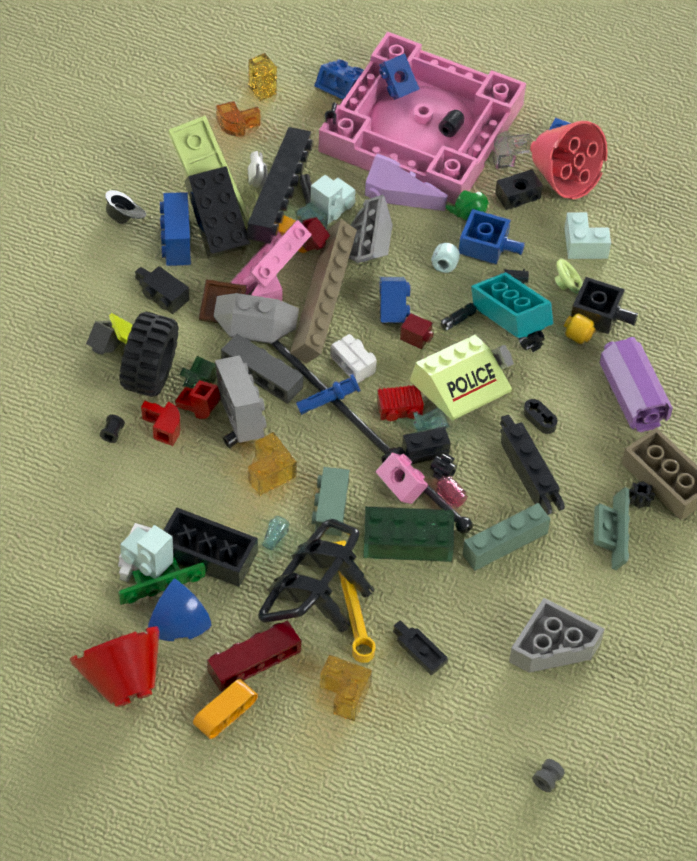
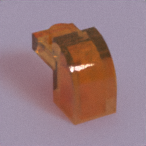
M235 101L216 106V120L225 133L231 136H245V129L261 125V112L258 107L239 111Z

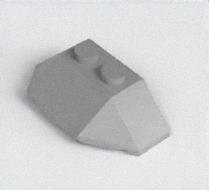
M383 195L365 200L363 203L364 207L357 213L351 223V226L357 231L349 259L356 263L388 255L393 224Z
M234 293L217 296L214 318L230 338L238 334L250 341L272 344L296 329L299 308L278 299Z

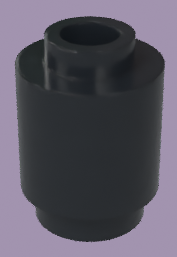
M459 110L449 111L439 123L438 128L444 136L453 137L463 126L465 117Z

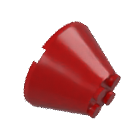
M157 626L146 628L147 633H137L135 631L83 651L84 654L81 658H78L77 655L69 659L70 663L110 704H115V707L131 703L130 698L136 696L140 699L153 695L152 690L155 688L159 628Z

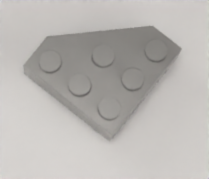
M543 598L512 646L509 662L530 673L591 660L602 642L605 629Z

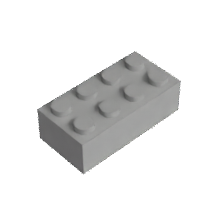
M240 355L215 360L221 402L238 442L263 438V429L267 427L265 417L262 415V411L265 410L262 397L259 398L258 387L254 386L253 376L249 374L247 363H243Z

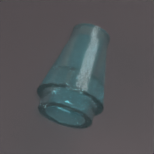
M274 516L273 519H270L262 545L269 550H274L276 545L288 533L290 523L280 516Z

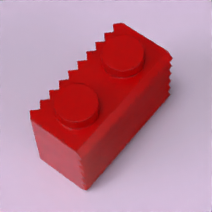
M415 385L396 386L395 388L386 389L379 388L377 390L380 420L395 421L398 418L408 417L409 419H415L423 416L424 404L421 391Z

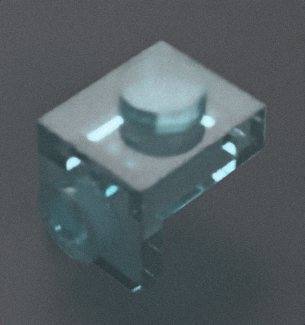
M436 408L423 416L418 411L413 413L416 419L413 423L418 432L443 426L445 429L450 427L445 413L440 408Z

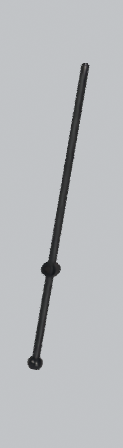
M279 340L271 344L320 392L328 389ZM341 400L330 401L385 454L381 457L382 463L392 453L406 455L402 447L390 448ZM430 486L423 491L455 522L458 532L465 534L472 529L471 519L461 517Z

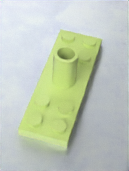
M206 115L168 130L187 177L227 166ZM227 166L230 179L233 185V189L237 198V202L240 208V212L243 218V222L247 230L248 221L250 217L248 215V212L245 208V205L242 201V198L239 194V191L235 185V182Z

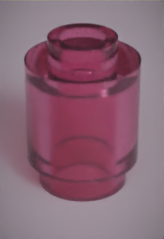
M444 476L436 484V492L455 509L463 505L468 498L466 491L452 476Z

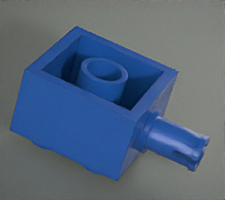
M472 209L460 236L459 254L497 264L504 250L522 255L525 243L508 239L511 220Z

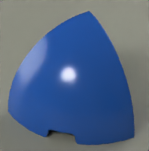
M174 578L157 602L148 628L157 626L160 631V640L174 641L175 638H195L208 630L212 624L209 614L198 598Z

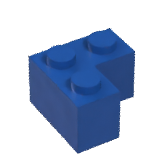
M380 277L381 322L404 323L406 317L409 316L410 305H406V297H410V284L404 277Z

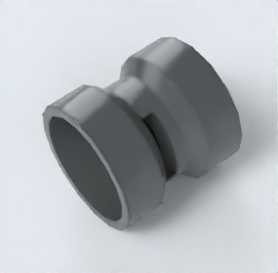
M546 759L542 764V769L536 771L532 776V780L542 791L551 792L556 785L555 782L562 779L565 771L555 760Z

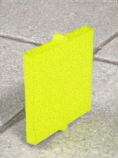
M111 313L109 317L118 340L127 343V338L133 324Z

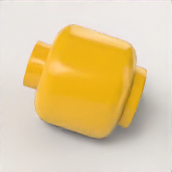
M577 313L574 317L569 316L563 326L566 328V337L578 344L588 343L596 330L594 322L580 313Z

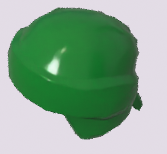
M464 190L458 196L455 206L446 205V209L449 213H453L456 217H461L467 221L472 209L486 213L489 201L482 192L472 193Z

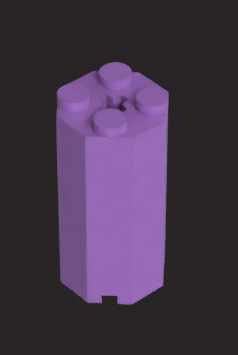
M635 337L607 343L604 346L605 350L601 353L599 363L630 428H636L638 432L658 428L661 426V420L665 419L667 421L670 419L673 408L641 343L637 342Z

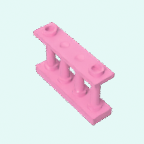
M299 220L295 221L283 236L278 232L277 236H273L271 244L265 243L230 283L247 285L246 295L258 283L265 288L311 236L310 232Z

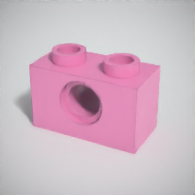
M392 453L375 472L401 502L412 504L429 485L424 481L425 476L410 465L412 462L406 455Z

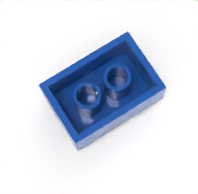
M188 192L163 193L164 201L160 202V214H164L160 215L161 229H165L161 230V245H165L162 246V258H166V266L191 265Z

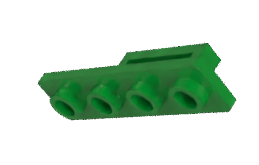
M174 557L173 563L158 578L154 579L150 575L146 576L140 569L133 571L132 576L136 585L118 591L120 605L132 604L138 599L156 596L159 592L165 591L174 578L182 584L197 582L205 577L204 563H199L180 570Z

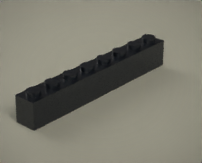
M288 127L248 221L247 239L271 244L273 236H277L279 223L282 224L284 211L288 210L289 199L293 198L294 187L298 185L299 175H302L304 163H307L309 151H312L314 140L311 139V131Z

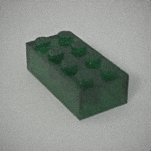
M365 506L363 558L452 562L454 551V510Z

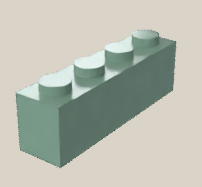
M539 503L464 540L462 555L473 570L476 571L548 534L551 519Z

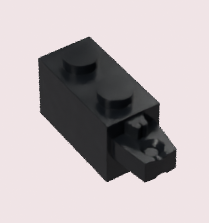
M160 266L152 272L142 267L135 271V279L139 281L144 296L152 299L163 310L174 314L190 300L189 287Z

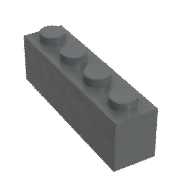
M236 334L221 349V359L240 355L243 363H247L249 374H252L254 383L287 404L303 389V375L297 369H292L281 359H276L268 354L265 349L251 343L247 338Z

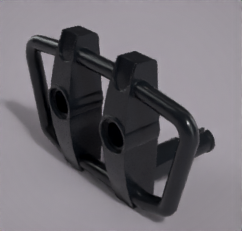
M336 519L324 521L306 542L297 546V550L291 555L293 559L280 577L274 579L270 588L267 589L270 594L259 610V620L269 623L301 617L315 604L321 613L331 620L339 632L346 631L348 627L345 623L348 626L351 623L331 598L332 590L328 584L339 570L347 581L355 586L363 598L372 595L371 592H374V587L370 585L364 577V573L353 561L356 559V555L352 550L360 536L359 530ZM330 528H335L350 535L345 546L324 541L320 538ZM299 565L318 567L320 569L329 568L321 580L294 573ZM276 599L293 601L295 603L303 602L298 608L269 613Z

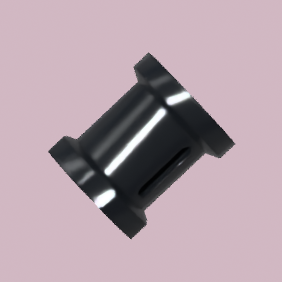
M110 414L106 418L107 423L105 428L101 430L100 437L109 443H116L119 437L118 433L124 427L125 421L118 415Z

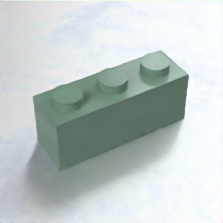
M323 467V474L318 475L317 488H320V493L315 494L314 506H318L317 511H313L311 523L315 524V531L328 519L344 521L350 470ZM330 528L325 532L326 535L342 536V532L335 528Z

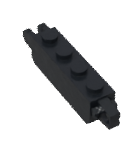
M509 414L502 416L500 421L502 427L500 429L502 447L534 504L539 503L547 515L553 513L551 502H554L559 511L564 510V501L559 494L560 487L522 422L515 424Z

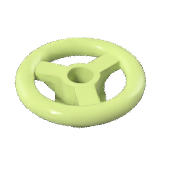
M559 259L556 263L559 273L555 277L557 285L563 291L569 288L578 294L583 284L581 277L569 262Z

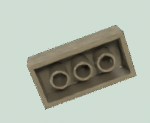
M657 427L625 448L622 465L640 482L644 481L649 486L652 485L651 492H654L655 496L680 520H683L697 510V465Z

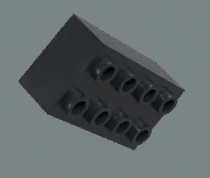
M227 166L188 176L185 184L207 257L211 258L247 248L250 241L247 239V231Z
M177 507L163 530L172 536L173 558L175 557L178 564L190 567L204 563L206 575L240 587L258 553L257 537Z

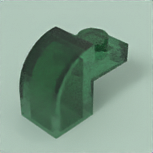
M196 356L190 370L183 367L179 374L186 378L183 387L186 386L192 389L199 380L214 384L217 378L215 364L199 356Z

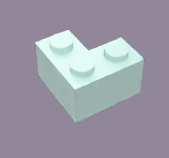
M324 175L311 185L310 212L326 224L337 220L344 211L352 208L355 204V189L339 178L333 181Z
M587 212L567 213L564 229L568 259H608L611 246L609 228H589Z
M156 525L148 532L137 527L120 544L122 559L126 563L133 564L139 568L144 575H150L154 579L158 578L173 563L172 536Z

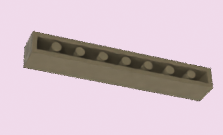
M342 219L327 229L330 237L325 241L326 245L320 250L290 351L292 355L306 364L322 353L357 231Z

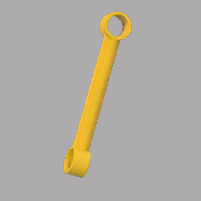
M337 541L333 543L345 546L346 541ZM338 570L355 640L353 642L352 655L356 661L367 663L375 656V642L367 636L355 586L350 584ZM367 645L372 651L369 654H360L356 651V647Z

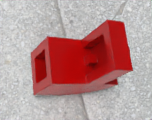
M199 380L193 389L185 386L175 400V404L178 408L194 412L198 419H206L219 403L221 396L217 385Z
M144 401L141 406L142 420L154 424V440L174 446L181 432L178 408L171 402H167L165 407H161L157 403Z

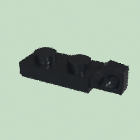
M401 620L394 625L393 633L398 637L397 641L400 646L430 675H433L448 663V657L418 628L411 627L409 629Z

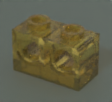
M266 53L249 59L248 76L251 91L259 101L276 95V65Z

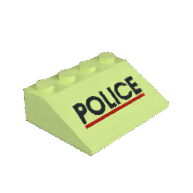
M476 335L416 362L410 378V382L452 421L512 390L490 348Z

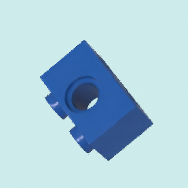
M405 53L379 64L380 75L386 80L388 85L387 91L394 100L420 89ZM395 73H398L401 76L400 82H397L395 80Z

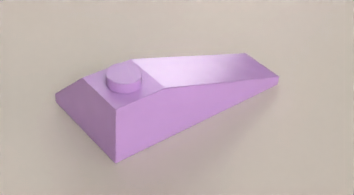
M376 154L366 180L365 196L373 198L383 195L388 204L440 211L446 210L447 194L429 182H421L415 177V173L412 171L408 173L400 168V163L381 154Z

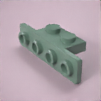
M626 487L614 495L613 508L600 503L594 507L593 544L612 551L613 570L619 569L629 559L628 541L630 536L628 528L630 521L629 489Z

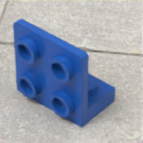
M338 59L337 61L321 65L314 86L344 100L364 70L359 67H351L348 65V62Z

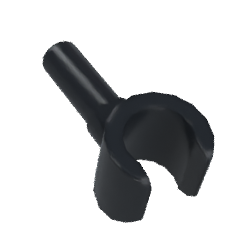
M333 103L331 110L325 113V123H327V119L333 118V124H336L335 111L337 103Z

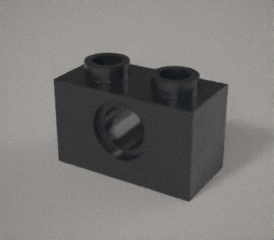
M531 169L497 180L495 194L505 210L541 199L543 185Z

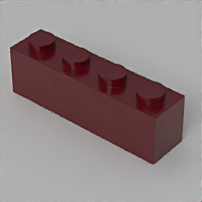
M288 620L276 623L270 629L262 633H256L242 643H235L224 652L213 654L207 659V671L220 692H223L236 680L242 679L245 681L301 653V639Z

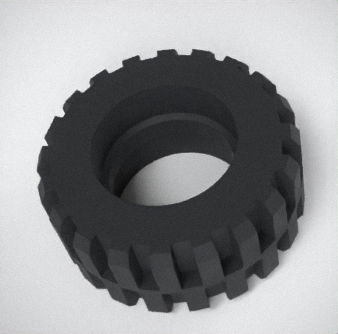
M147 311L140 313L135 319L125 344L120 367V385L125 390L149 397L160 394L169 376L178 343L179 326L174 319Z

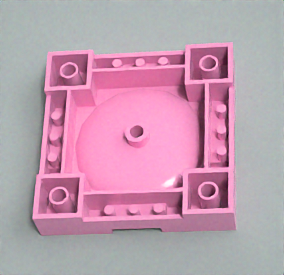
M387 32L372 53L371 61L340 106L337 105L335 111L336 124H333V118H329L327 123L324 122L319 129L318 151L367 171H370L376 154H381L400 163L399 167L410 173L412 171L415 173V177L421 182H429L447 194V202L455 204L461 192L464 190L470 191L484 169L485 161L497 142L502 140L522 108L526 83L492 70L487 75L421 50L422 44ZM405 53L420 89L394 100L387 91L388 85L386 80L380 75L379 64ZM395 73V80L397 82H400L401 76L398 73ZM449 111H461L465 117L463 126L453 137L444 136L438 128L441 120Z

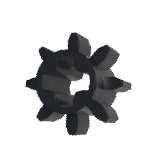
M538 330L528 334L526 337L519 338V343L524 350L531 349L532 352H535L541 348L545 337L542 330Z
M443 454L442 457L437 455L430 466V469L434 471L432 477L440 481L446 478L450 480L457 470V465L453 463L455 458L448 454Z
M644 481L637 484L633 482L631 489H629L630 505L633 504L638 509L645 506L650 507L651 501H654L655 493L651 492L653 486H649Z

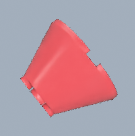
M577 121L547 130L536 141H533L530 146L535 166L554 191L564 198L578 199L588 194L596 186L603 172H600L603 161H607L606 137L598 125L589 121Z

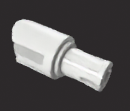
M255 151L250 155L251 163L248 166L249 185L252 184L257 188L260 186L262 189L267 179L268 171L266 164L263 163L262 153L260 152L258 157V151Z

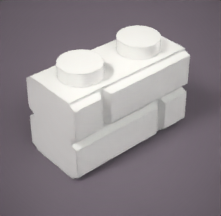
M349 334L342 338L341 341L338 340L331 345L330 357L349 377L353 374L357 383H360L376 372V357L373 353H368L364 349L359 339L355 340Z

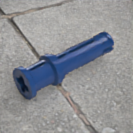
M351 374L350 378L339 383L336 381L332 384V387L296 402L301 415L336 399L343 400L344 396L355 391L360 392L361 390L354 375Z

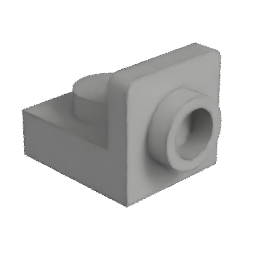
M506 345L491 351L501 370L514 364L511 353L507 350Z

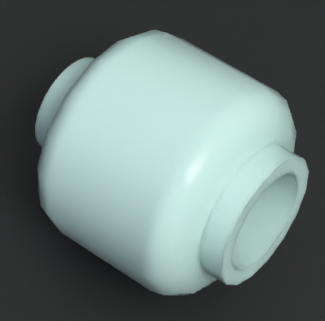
M439 244L431 258L432 265L439 272H452L456 268L460 254L457 247L453 244Z

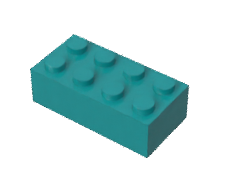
M506 272L471 286L473 304L477 310L517 338L526 337L530 333L543 330L545 327L553 324L551 302Z

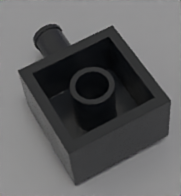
M585 277L572 306L571 317L580 313L594 322V328L597 331L609 334L614 321L617 320L634 326L638 313L621 308L625 289Z

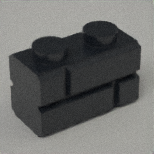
M444 426L403 435L402 448L412 462L410 465L434 460L437 455L442 457L443 454L449 455L451 443Z

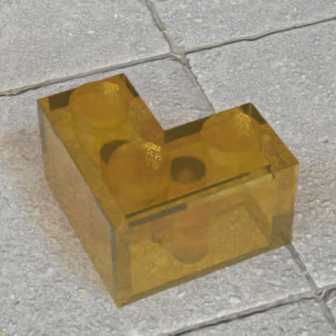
M274 432L255 441V457L258 461L248 466V481L259 496L297 477V462Z
M329 655L320 674V687L337 693L334 699L333 714L355 722L371 686L372 670Z

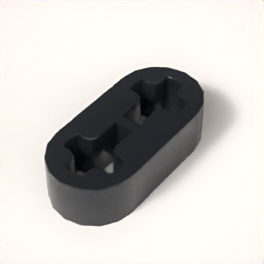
M530 399L525 402L524 416L542 433H553L557 427V417L537 399Z

